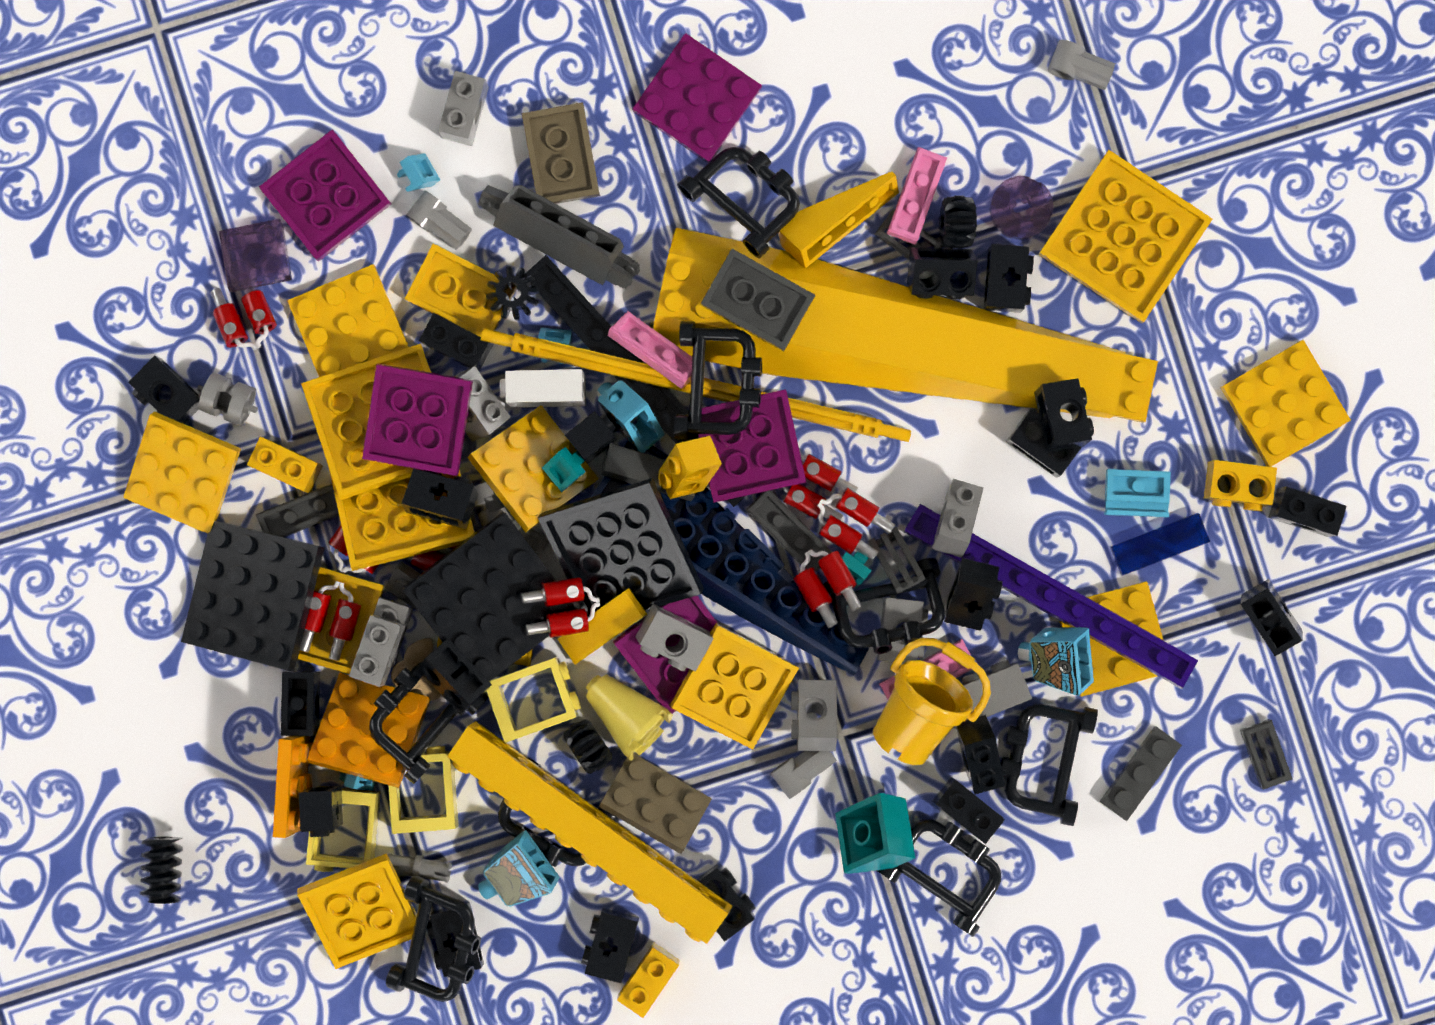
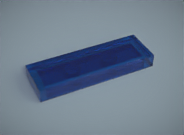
M1195 513L1110 546L1119 572L1123 576L1210 542L1200 514Z

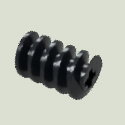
M161 836L142 840L143 845L151 847L150 851L141 853V857L150 860V863L141 866V870L150 872V876L140 879L141 883L149 885V889L140 891V895L149 898L148 903L170 904L181 901L180 896L172 894L181 889V884L172 881L182 876L181 871L173 868L182 864L181 858L173 856L183 851L181 845L174 843L181 840V837Z

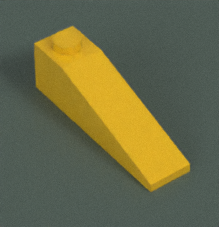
M892 171L800 210L778 232L781 246L803 267L807 268L899 193L896 175Z

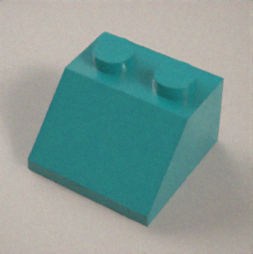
M878 793L835 813L844 873L852 874L891 869L916 859L906 798Z

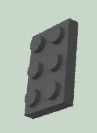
M731 249L702 300L701 306L784 352L812 303L815 294L738 251Z

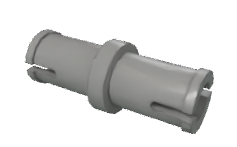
M392 853L388 854L398 875L418 876L425 879L449 882L451 875L449 869L452 868L451 862L427 860L422 855H416V858L393 855Z

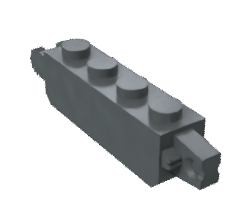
M487 185L480 196L478 205L496 217L493 226L601 285L607 280L614 285L622 287V289H626L632 284V277L634 278L640 272V264L622 253L624 246L619 238L522 185L514 186L509 193Z

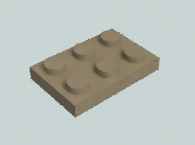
M583 102L522 113L536 193L555 204L600 196Z
M633 753L634 759L629 760L626 758L599 807L682 854L712 798Z

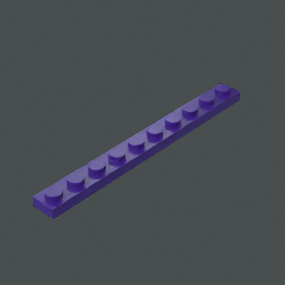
M919 504L904 533L932 548L940 514ZM973 533L962 558L938 551L959 564L961 559L965 558L998 566V580L1002 581L1003 589L1070 627L1089 628L1090 638L1180 689L1185 686L1198 662L1192 656Z

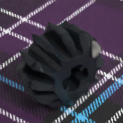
M959 195L944 198L940 208L938 228L942 245L944 247H951V249L972 246L976 237L977 227L974 200L972 197Z
M508 266L506 267L507 277H503L497 271L495 276L499 283L497 284L493 281L487 283V286L496 292L486 294V299L488 301L497 300L491 306L493 312L503 308L501 317L507 319L510 311H512L513 318L517 321L520 320L519 310L521 309L527 316L531 315L530 309L526 306L528 303L533 306L538 305L539 301L530 295L540 293V288L538 286L529 287L534 283L535 277L529 275L523 279L525 276L524 268H519L516 276H514L512 267ZM516 286L521 295L518 299L513 297L514 301H509L506 291L508 288L513 290L512 287Z
M583 719L571 725L564 732V740L585 772L591 774L597 770L599 771L612 760V753L591 721Z

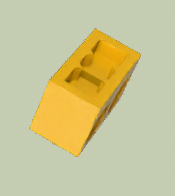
M261 436L247 463L248 466L306 493L312 491L323 468L322 464Z
M711 436L675 444L658 471L659 483L663 489H666L669 499L704 491L722 463Z
M1220 460L1208 461L1203 499L1213 500V506L1231 507L1233 502L1244 504V510L1262 511L1263 506L1273 505L1277 468ZM1221 476L1227 477L1231 483L1230 490L1227 493L1221 492L1218 488L1217 483ZM1252 480L1258 481L1262 487L1261 494L1258 497L1253 496L1249 492V484Z
M653 942L618 993L617 1001L644 1018L678 968L680 959Z

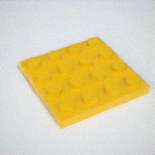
M1108 150L1038 255L1142 324L1213 218Z
M421 343L301 383L340 500L411 477L414 468L365 460L362 457L376 364L431 373Z
M442 473L443 477L454 479V475ZM331 476L352 571L457 546L475 533L472 519L470 518L467 529H462L406 513L401 503L410 477L340 500ZM443 492L441 496L447 497L446 492ZM435 495L436 500H439L441 496Z

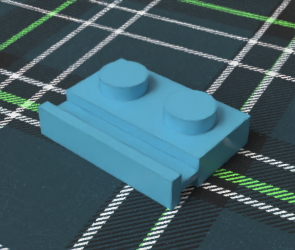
M1107 469L1104 515L1169 517L1171 472Z

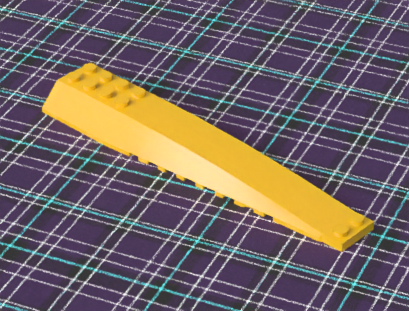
M675 228L653 325L655 331L690 356L693 355V346H680L679 330L681 321H695L696 328H733L743 330L755 342L756 357H762V373L767 375L918 393L929 396L934 395L960 400H973L1023 408L1038 409L1034 392L1042 384L1079 378L1080 387L1085 389L1087 395V404L1085 406L1087 416L1108 419L1118 417L1141 423L1146 422L1158 364L1156 360L1128 355L1117 349L934 295L928 299L919 298L911 295L908 286L818 259L805 268L784 250L769 247V250L759 259L748 251L742 241L681 228ZM731 249L738 251L815 294L812 303L784 352L701 306L702 300ZM706 341V362L741 369L743 347L739 342ZM1060 409V412L1070 414L1069 411Z

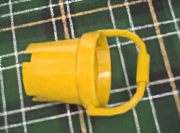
M919 638L909 642L899 652L890 666V670L895 673L894 689L872 733L876 742L888 754L892 748L901 753L898 758L899 761L911 765L924 764L954 726L960 725L967 719L975 722L986 707L991 691L990 681L985 670L975 662L974 657L950 642L945 643L935 638ZM920 646H934L941 649L943 654L968 670L971 668L979 676L983 689L981 699L973 710V700L968 690L953 675L932 663L921 660H908L902 664L906 656L913 649Z

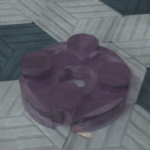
M1028 176L1011 177L1001 183L992 195L990 216L995 227L1005 237L1019 240L1029 239L1041 233L1049 223L1054 208L1053 199L1048 188L1041 182L1030 179ZM1021 199L1023 204H1029L1030 208L1026 210L1025 216L1014 212L1013 208L1016 206L1017 200Z

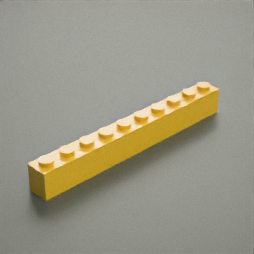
M475 721L467 726L447 757L453 761L452 765L464 774H472L478 779V784L482 788L492 793L495 791L505 798L503 801L508 807L515 811L521 810L530 816V822L542 830L548 829L556 835L555 839L566 848L573 847L582 854L581 858L587 864L593 867L598 865L607 872V877L612 882L620 886L624 884L634 891L633 896L644 904L650 903L659 909L660 916L670 923L677 922L684 927L685 933L691 939L697 942L702 940L707 944L733 906L478 722Z

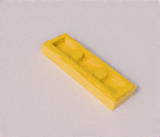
M628 588L595 612L593 619L588 622V632L561 636L557 640L576 665L647 615V613Z

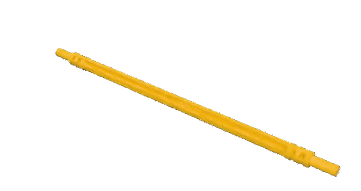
M485 328L482 330L480 341L510 347L513 352L690 393L691 381L681 389L645 363L519 333L510 335ZM704 378L703 397L724 402L739 400L741 386ZM788 398L792 418L875 438H878L880 435L909 442L911 437V430L883 424L880 419Z

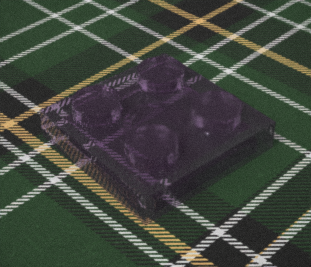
M280 218L219 231L227 286L231 293L292 280L284 226Z

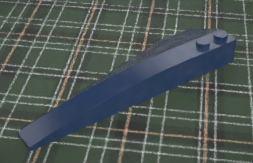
M629 441L624 446L625 448L637 451ZM653 445L644 452L645 454L665 460L668 457L666 453ZM605 476L591 497L631 484ZM707 487L704 491L695 493L692 501L681 498L669 499L667 494L660 493L704 587L701 593L703 596L780 639L852 675L856 674L869 648L849 646L843 641L837 624L828 628L818 610L811 611L794 578L783 568L785 564L749 529H744L735 520L736 516L728 508L724 509L718 502L714 503L712 493Z

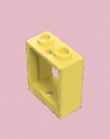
M558 657L490 681L492 685L487 690V694L505 743L578 716L577 710L581 709V705L576 691H569L566 680L571 679L565 661L559 663ZM551 668L566 712L517 730L501 685Z
M445 746L428 747L426 753H423L421 757L427 762H443L446 814L401 818L400 790L397 787L388 785L392 834L456 829L459 826L455 767L452 765L453 761L447 757L450 751H445Z
M342 788V804L369 806L364 858L320 854L321 837H310L309 831L306 865H315V871L333 872L334 867L348 869L375 858L381 791Z

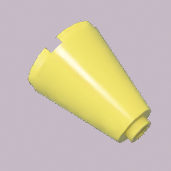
M608 674L602 677L599 675L595 676L586 686L588 690L586 694L587 700L624 756L629 760L634 759V752L640 756L664 732L660 728L664 720L668 723L672 720L673 714L667 708Z

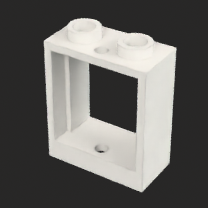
M582 369L505 371V379H500V397L511 408L539 407L540 405L543 407L586 406L585 374Z

